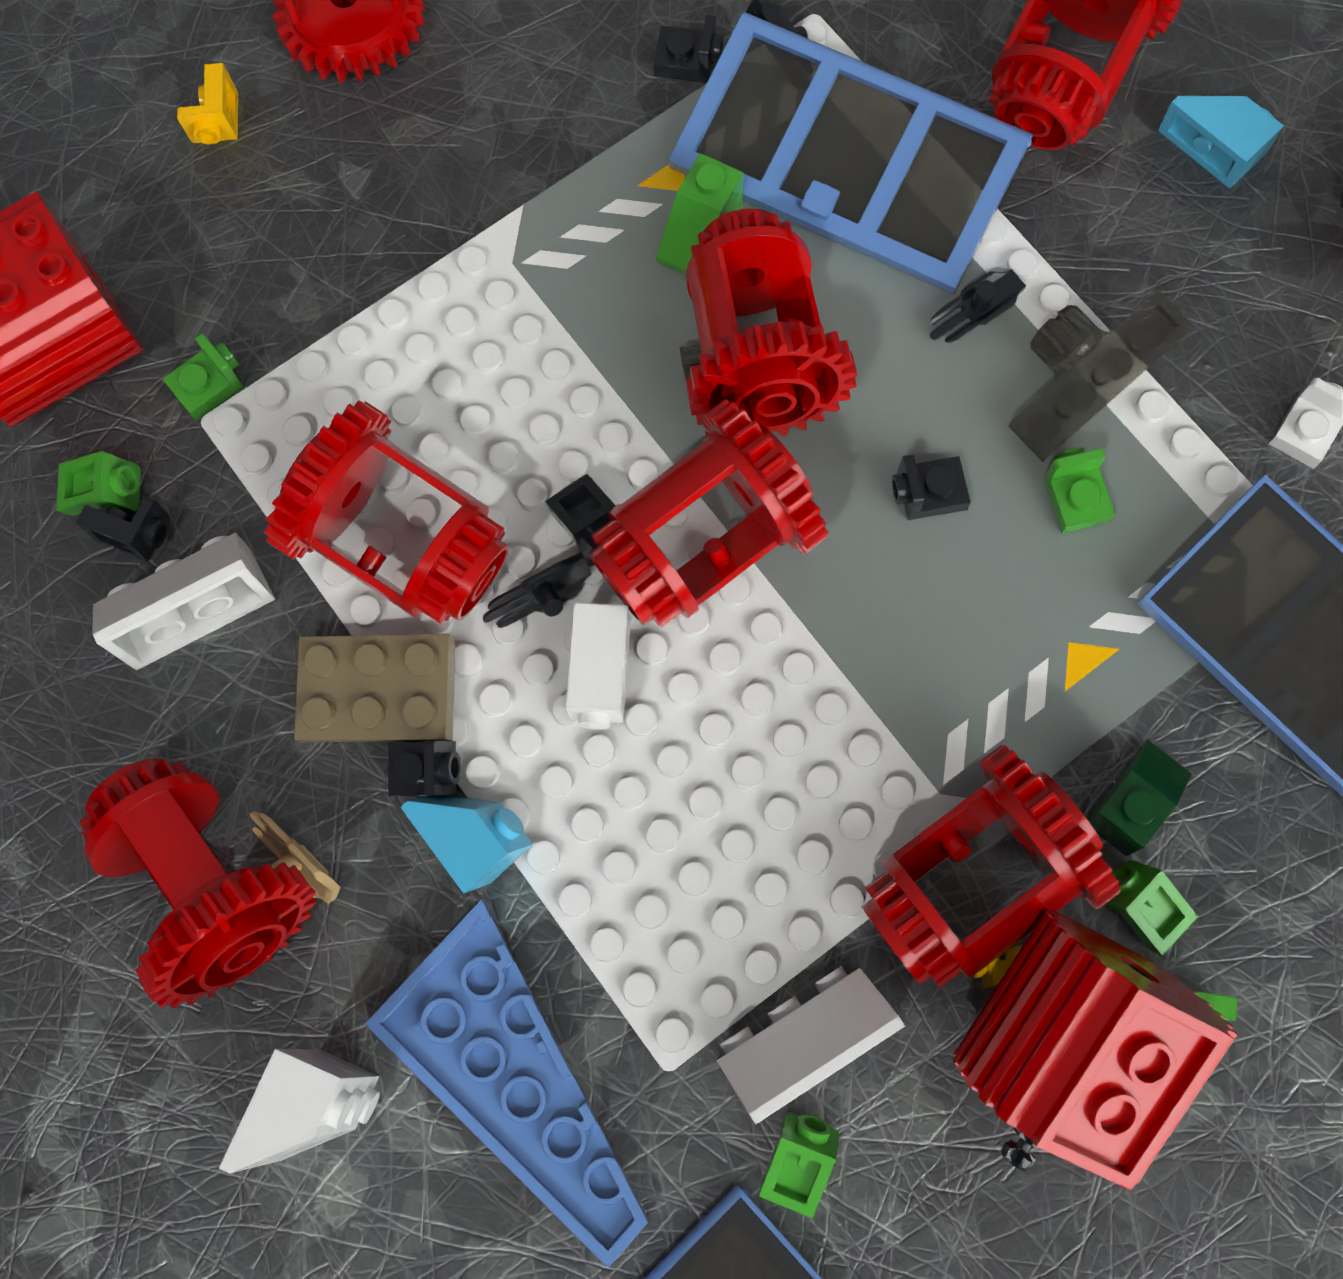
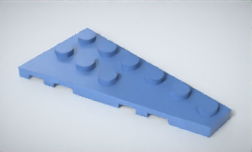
M481 899L372 1015L365 1025L609 1268L646 1226L649 1219L485 901Z

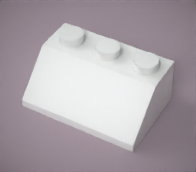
M235 532L230 536H218L207 541L200 551L182 560L174 559L161 564L156 568L154 574L136 583H125L112 589L106 598L93 604L92 635L98 645L135 670H138L276 599L251 549Z
M840 966L814 983L819 994L801 1005L796 996L767 1014L773 1023L755 1036L750 1028L746 1027L720 1044L725 1055L716 1061L755 1124L905 1027L898 1014L860 968L847 975L843 967Z
M275 1049L219 1169L227 1173H234L282 1161L355 1130L359 1122L366 1124L380 1096V1092L374 1090L379 1075L321 1049Z

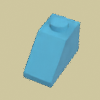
M1177 96L1171 102L1158 131L1230 189L1268 153L1284 125L1276 120L1268 110L1260 107L1247 96Z
M437 795L408 800L400 807L463 894L491 884L533 845L523 832L524 826L519 817L510 809L505 808L501 802Z

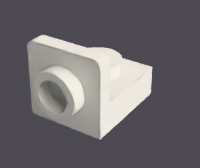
M1316 377L1313 378L1295 398L1269 445L1314 469L1322 462L1343 425V388L1335 383L1325 382Z

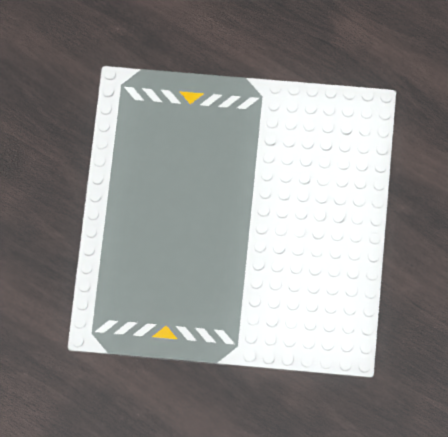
M816 14L809 15L793 26L804 27L807 31L808 39L860 60L821 16ZM765 45L742 60L696 151L760 181L765 175L806 93L803 89L797 91L792 87ZM809 61L813 69V75L810 77L805 73L804 75L808 82L811 83L819 65ZM838 74L780 190L804 199L813 180L829 185L831 188L840 191V196L832 213L858 224L912 115L895 97ZM706 84L207 413L201 420V426L263 513L268 517L276 508L272 505V502L280 495L282 482L304 447L320 432L323 425L327 428L330 427L332 419L337 412L342 415L348 404L354 406L358 400L363 403L366 401L386 414L388 419L391 420V424L388 427L391 433L387 437L389 441L489 507L488 517L505 528V535L501 541L507 544L510 549L493 583L478 604L463 620L457 621L450 617L447 622L444 620L442 624H439L425 613H421L416 617L411 616L314 550L311 553L307 551L301 559L298 557L296 559L352 636L451 634L456 637L452 741H456V752L460 756L462 765L458 785L468 798L501 802L505 808L510 809L519 817L524 826L523 832L533 845L514 863L654 1059L665 1071L677 1069L866 922L869 917L861 906L872 898L865 887L886 872L881 862L988 782L984 776V771L980 768L981 764L979 761L999 746L1006 745L1010 751L1013 750L1021 761L1024 760L1034 774L1043 771L1052 777L1199 663L1136 603L1253 486L998 208L955 294L790 222L792 232H796L802 238L809 250L812 263L810 279L824 334L837 331L840 341H848L857 371V376H855L857 386L856 388L849 389L850 400L838 401L840 407L838 412L824 411L825 421L819 422L810 419L806 421V430L793 426L789 428L787 436H782L778 431H772L790 452L808 479L813 491L811 500L820 508L821 512L819 515L827 524L824 526L828 531L827 538L806 554H801L797 548L793 549L789 543L784 546L777 545L698 606L699 611L689 619L680 613L662 628L653 619L642 626L629 611L631 622L623 723L611 722L608 729H588L578 726V720H570L566 710L574 603L624 605L595 564L589 566L592 575L583 582L578 594L564 601L563 610L556 616L549 617L545 613L535 611L506 627L498 628L496 622L499 619L528 604L530 601L489 623L483 621V615L490 610L487 606L495 597L520 585L525 579L555 563L580 553L575 542L551 514L545 503L547 499L585 474H588L615 505H621L702 444V440L707 437L705 435L706 429L703 425L697 424L696 415H691L687 394L686 379L691 378L690 367L700 365L699 355L702 352L693 303L688 293L685 274L656 262V255L677 191L687 176L671 169L668 160ZM928 132L877 233L947 263L982 191ZM743 201V205L741 207V209L763 210L745 201ZM778 216L781 223L788 221ZM1013 269L1026 285L1025 290L1017 297L1015 305L988 324L979 325L958 340L946 343V337L970 322L968 318L939 339H930L932 331L962 312V310L958 308L935 325H931V318L938 311L959 298L961 290L989 271L1006 272ZM776 308L758 314L736 316L739 331L756 325L778 322ZM1076 447H1084L1085 451L1103 448L1106 459L1099 469L1116 515L1111 522L1062 534L1043 478L1055 457L1061 452ZM914 455L915 463L960 456L971 502L968 510L908 520L904 504H896L892 489V475L898 473L902 457ZM389 457L384 473L369 500L347 529L332 543L358 561L369 545L387 556L377 574L404 591L413 571L429 545L462 505ZM721 481L649 536L660 548L674 569L678 570L703 551V546L709 539L720 538L745 519L747 514ZM1262 506L1169 602L1219 647L1312 575L1321 566V561L1318 556Z

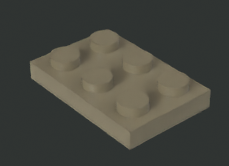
M451 634L299 637L294 741L303 743L452 741L456 637Z

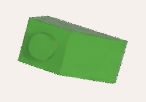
M701 153L698 155L677 191L656 255V262L685 274L688 262L692 257L691 246L699 244L698 234L703 232L716 218L741 209L743 205L744 172Z

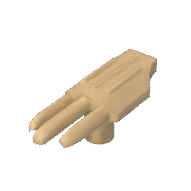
M256 811L249 813L251 819L258 825L253 827V832L278 858L277 861L271 864L273 869L282 862H285L289 868L295 865L316 892L313 898H319L327 904L334 901L341 887L329 876L328 870L306 847L300 845L294 838H290L266 814Z

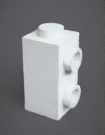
M574 603L566 710L570 720H578V726L608 729L611 722L623 723L631 622L628 606Z

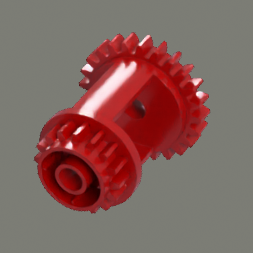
M273 0L277 12L272 15L277 26V33L283 47L287 48L293 62L300 60L305 72H309L316 67L320 78L323 80L329 76L331 71H335L339 83L344 82L348 72H354L358 82H362L364 70L370 69L375 76L379 77L381 76L379 65L384 62L396 68L397 63L394 55L399 53L409 56L411 52L407 41L419 42L420 36L417 27L425 26L422 10L425 9L423 0Z
M1028 0L992 70L994 85L990 91L992 95L989 98V103L995 105L994 117L1033 134L1030 147L1041 150H1060L1068 144L1071 146L1075 145L1078 139L1083 140L1088 130L1095 128L1102 122L1144 37L1153 40L1157 32L1164 33L1168 25L1172 23L1182 1ZM1048 11L1061 23L1082 35L1101 41L1117 42L1101 77L1077 58L1060 50L1045 46L1050 36L1051 26L1042 23Z
M741 209L716 218L703 232L698 234L699 244L691 246L692 257L688 262L685 272L687 289L693 303L702 352L699 355L700 365L691 366V378L686 379L691 415H696L697 424L702 425L701 422L703 420L701 416L724 399H727L729 403L733 401L739 410L743 408L751 422L756 420L759 425L766 427L771 432L778 431L782 436H787L789 428L793 426L806 430V421L810 419L819 422L825 421L824 411L838 412L840 410L838 401L850 400L849 389L856 388L857 386L855 380L857 371L848 341H840L837 331L824 334L810 279L812 263L806 243L796 232H792L789 221L781 223L777 214L764 210ZM776 308L778 322L756 325L739 331L736 316L753 315Z
M724 399L702 415L703 422L701 424L706 429L705 435L707 436L702 440V444L621 505L617 504L610 509L607 514L611 521L591 535L597 547L588 553L589 557L625 606H628L629 611L642 626L653 619L662 628L680 613L689 619L699 611L698 606L777 545L784 546L789 543L793 549L797 548L801 554H806L827 538L828 531L824 527L827 524L819 515L821 512L820 508L811 500L813 497L812 488L796 460L770 430L759 425L756 420L751 422L743 408L739 410L733 401L729 403L727 399ZM722 481L739 506L747 514V517L720 538L709 539L704 544L703 551L678 570H675L649 535Z
M358 400L354 406L348 404L342 415L338 412L334 415L329 428L324 425L322 426L320 432L304 447L290 467L281 484L280 495L272 502V505L276 508L266 519L270 523L264 531V534L268 536L266 542L293 560L296 557L301 559L307 551L309 553L313 552V550L413 617L425 613L439 624H442L444 620L447 622L450 617L457 621L463 620L489 589L507 558L510 547L501 541L505 535V528L488 517L489 507L389 441L387 437L391 433V430L388 428L391 420L388 419L386 414L366 401L363 403ZM389 457L462 505L429 545L413 571L404 591L377 574L387 558L383 553L369 545L358 561L332 543L347 529L369 500L384 473Z
M1006 745L999 746L979 761L981 764L980 768L984 771V776L988 782L881 862L886 872L865 887L872 899L862 905V909L920 985L932 977L941 988L962 971L970 979L1030 934L1046 908L1057 913L1080 895L1083 900L1086 899L1091 907H1095L1098 910L1122 890L1118 885L1119 881L1111 873L1113 870L1101 857L1102 853L1099 851L1103 848L1101 839L1081 810L1048 774L1043 771L1034 774L1024 760L1021 761L1013 750L1010 751ZM1000 819L1046 878L960 942L915 882L947 857H950L953 862L964 860L971 851L967 842Z
M150 758L129 764L100 783L89 796L85 805L86 817L81 819L79 824L83 828L81 833L86 839L84 846L85 857L97 874L105 877H122L147 870L173 910L159 924L151 939L147 942L148 951L139 956L138 959L142 965L136 968L135 972L139 976V982L153 1003L157 1002L161 1008L170 1003L174 1009L184 1001H187L189 1006L193 1005L203 994H206L208 999H210L220 988L226 986L229 989L232 988L237 981L246 976L253 975L256 969L264 963L270 962L278 949L289 945V942L286 940L287 937L302 931L303 928L299 923L312 916L309 909L316 905V901L313 898L316 892L295 865L289 868L285 862H282L274 869L268 863L264 866L247 867L227 874L200 836V833L208 825L216 812L219 802L216 789L205 776L192 773L179 760L170 765L166 759Z

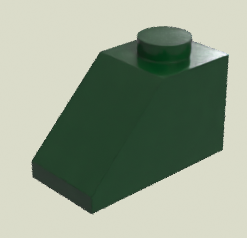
M1147 740L1086 818L1098 835L1125 856L1131 855L1146 847L1176 808L1192 773Z

